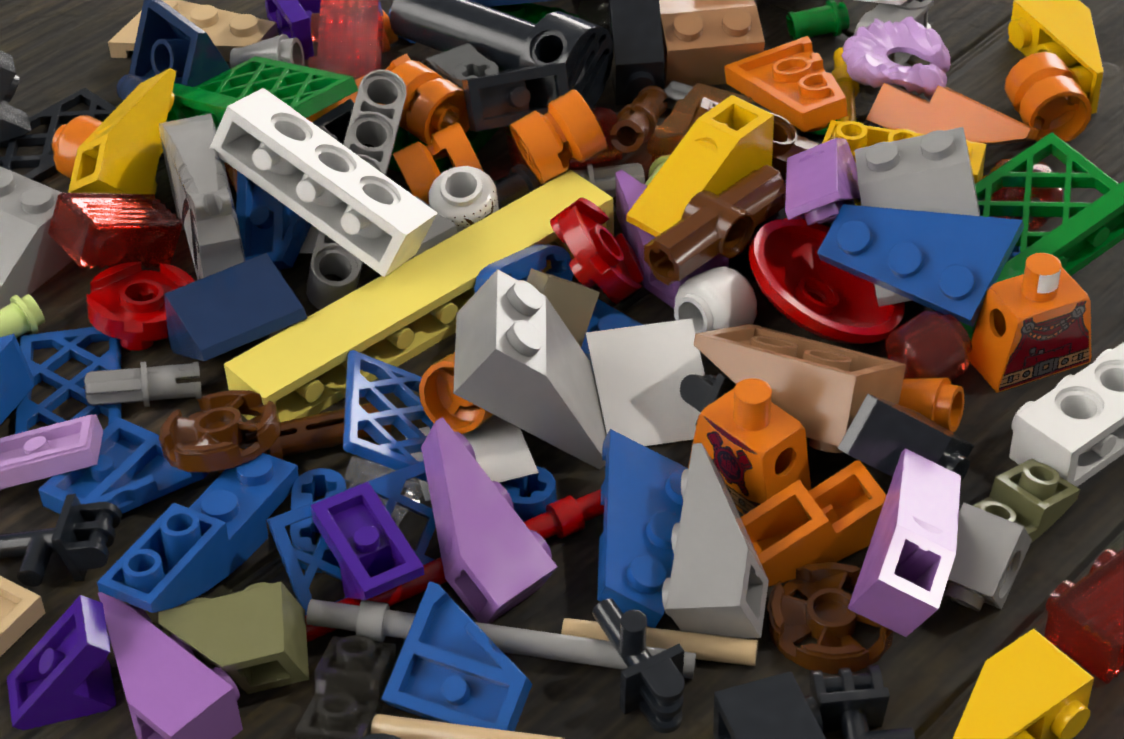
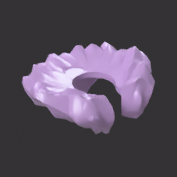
M906 17L901 22L894 23L890 20L884 23L879 19H874L872 24L868 27H859L854 36L845 41L841 55L846 62L847 73L852 80L863 85H871L873 88L882 87L883 83L895 84L905 87L908 93L913 91L918 94L924 93L928 100H931L938 85L946 87V73L951 65L949 51L940 35L934 29H927L922 24L916 22L913 17ZM896 52L909 53L930 62V65L918 63L913 66H903L894 63L887 56Z

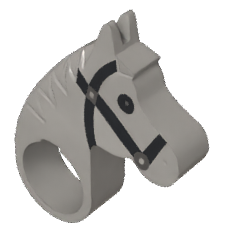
M211 113L159 123L161 144L181 230H185L197 280L246 261L237 214L224 165L225 161L219 158L215 149L209 148L217 131Z

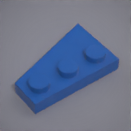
M843 204L817 254L821 261L973 327L980 314L987 289L996 283L1024 229L1023 220Z
M610 429L602 446V460L606 461L605 480L601 485V505H604L603 532L599 537L597 600L601 602L605 599H614L623 613L628 610H639L646 615L647 626L655 628L665 612L662 602V588L665 579L671 577L674 560L671 541L672 529L675 523L680 522L683 506L681 476L683 471L688 468Z

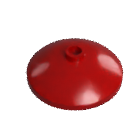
M788 218L771 221L759 229L749 248V261L754 277L766 298L794 324L825 339L846 344L878 342L886 339L896 330L904 316V302L879 307L874 283L820 260L817 252L830 227L822 224L818 225V223L808 226L806 220H788Z

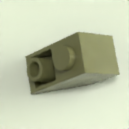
M281 581L276 583H255L240 592L212 599L196 598L187 601L181 607L158 612L159 624L169 635L177 637L189 646L195 658L211 670L214 667H218L225 671L234 681L237 688L247 695L309 680L305 610Z

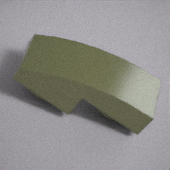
M1030 459L996 476L990 496L972 506L1024 526L1032 542H1034L1078 499L1081 489L1060 477L1054 468Z

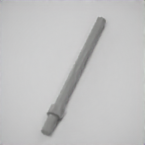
M311 599L307 609L306 622L307 625L355 631L356 638L383 642L386 636L406 639L416 614L390 610L389 603L362 600L360 606ZM475 622L503 653L623 670L628 668L610 641ZM646 646L652 656L666 650ZM684 652L683 678L693 679L696 653Z

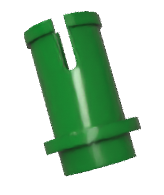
M827 0L826 5L797 12H788V15H786L787 28L792 41L805 36L811 38L829 33L837 37L841 35L842 30L849 29L850 25L848 10L843 1L836 3L835 0Z

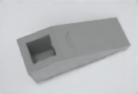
M695 443L692 446L689 469H685L681 476L683 506L680 522L675 523L672 529L671 541L674 560L671 577L665 579L662 588L664 610L668 616H671L679 629L684 632L736 638H761L769 580L721 473L703 444Z

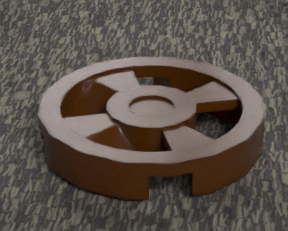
M228 390L208 394L198 399L201 411L187 418L182 417L180 409L174 411L160 427L159 441L164 457L172 467L186 472L209 473L236 467L264 453L272 447L280 436L281 423L276 405L272 401H268L267 404L263 405L261 395L250 390ZM241 414L252 415L256 417L246 422H243ZM257 432L258 441L245 450L239 448V444L244 441L246 434Z
M837 562L806 564L796 569V579L785 583L783 587L781 581H779L772 588L767 606L766 622L771 641L785 658L808 670H821L823 673L838 674L839 668L849 667L851 672H856L879 661L891 647L894 631L848 609L852 595L842 589L847 588L854 591L861 571L859 567ZM799 594L804 600L793 596ZM857 621L880 628L878 640L867 650L852 638L856 630ZM810 636L818 640L817 644L801 645V648L795 646Z

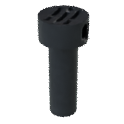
M394 0L391 7L390 24L394 34L441 52L469 43L485 58L496 63L499 71L565 63L569 91L572 89L577 90L591 110L601 97L610 76L613 61V40L609 31L600 25L560 11L549 13L537 24L470 0Z

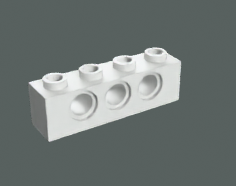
M264 88L227 106L209 147L215 149L219 158L383 277L416 255L437 215V212Z
M1124 342L1114 349H1106L1092 364L1075 375H1067L1058 383L1056 388L1035 402L1029 401L1017 411L1011 424L1013 436L1009 458L1019 465L1030 459L1054 468L1060 477L1078 487L1124 454Z

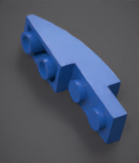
M262 453L251 461L225 469L189 508L173 503L98 580L99 592L154 613L184 604L210 590L234 572L268 539L266 520L292 492L293 483L299 477L298 465Z

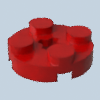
M579 198L550 219L551 227L557 237L568 246L575 257L569 262V265L577 280L589 288L597 284L612 302L618 304L642 287L639 283L644 280V273L640 262L622 233L613 237L602 226L610 218L591 201Z
M128 262L115 265L100 272L91 281V293L87 294L88 319L101 333L120 339L122 347L133 351L147 349L153 345L154 341L168 338L164 294L195 282V280L184 270L164 263H160V272L153 270L142 271V262Z

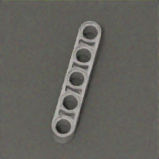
M378 69L370 71L360 82L343 145L386 176L406 99V85L403 79L396 73ZM362 144H370V145L374 146V148H373V147H367V146H364V145H362ZM320 230L311 259L306 294L309 301L317 309L321 310L357 289L363 262ZM336 275L340 277L342 281H330L326 279L324 276Z

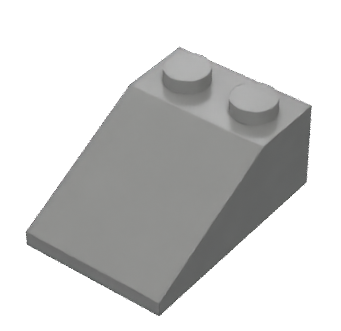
M963 127L945 131L937 130L926 135L892 142H879L872 146L855 149L858 186L862 206L980 216L974 176ZM875 284L879 307L912 301Z
M0 166V309L11 304L10 298L12 296L18 295L22 298L27 294L30 295L87 250L88 245L76 198Z
M497 269L457 312L453 394L598 469L603 468L606 461L602 460V446L606 438V429L592 363L545 295L541 294L530 283L516 280Z

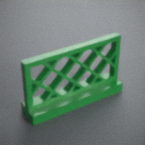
M254 56L195 87L174 83L172 91L175 97L174 103L168 113L166 122L211 113L217 130L227 106L262 88L307 118L357 92L358 88L353 76Z
M1053 132L975 184L980 216L1023 217L1024 229L1015 245L1020 246V253L1006 262L996 283L1024 274L1026 259L1035 253H1048L1057 257L1061 261L1063 269L1072 276L1124 239V181L1120 184ZM1050 154L1066 165V173L1033 172L1034 165ZM1002 187H1025L1024 201H992V194ZM1032 187L1065 188L1064 202H1031ZM1071 188H1095L1103 196L1093 203L1071 202ZM1030 217H1063L1062 224L1051 232L1029 231ZM978 318L973 327L958 321V331L970 342Z

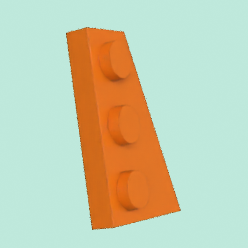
M808 36L724 66L726 84L772 113L787 119L793 126L803 132L822 130L828 126L831 120H838L848 116L846 96L833 75L825 72L823 59L819 53L813 52L812 41Z

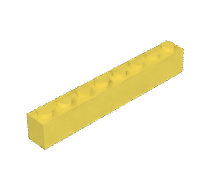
M569 170L408 260L387 276H380L308 316L307 319L299 321L224 363L228 389L250 390L261 395L263 405L267 404L268 401H272L276 405L280 422L316 415L345 398L347 355L349 351L355 350L398 367L456 333L457 312L475 294L474 285L476 277L487 265L537 244L563 247L570 254L571 258L574 259L575 257L568 246L553 231L550 219L579 198L591 201L610 218L602 226L614 237L613 197L574 171ZM546 260L547 266L540 270L541 272H546L552 268L550 260ZM360 370V373L369 382L377 379L375 375ZM241 414V415H243L247 420H250V419L256 417V416H252V415Z

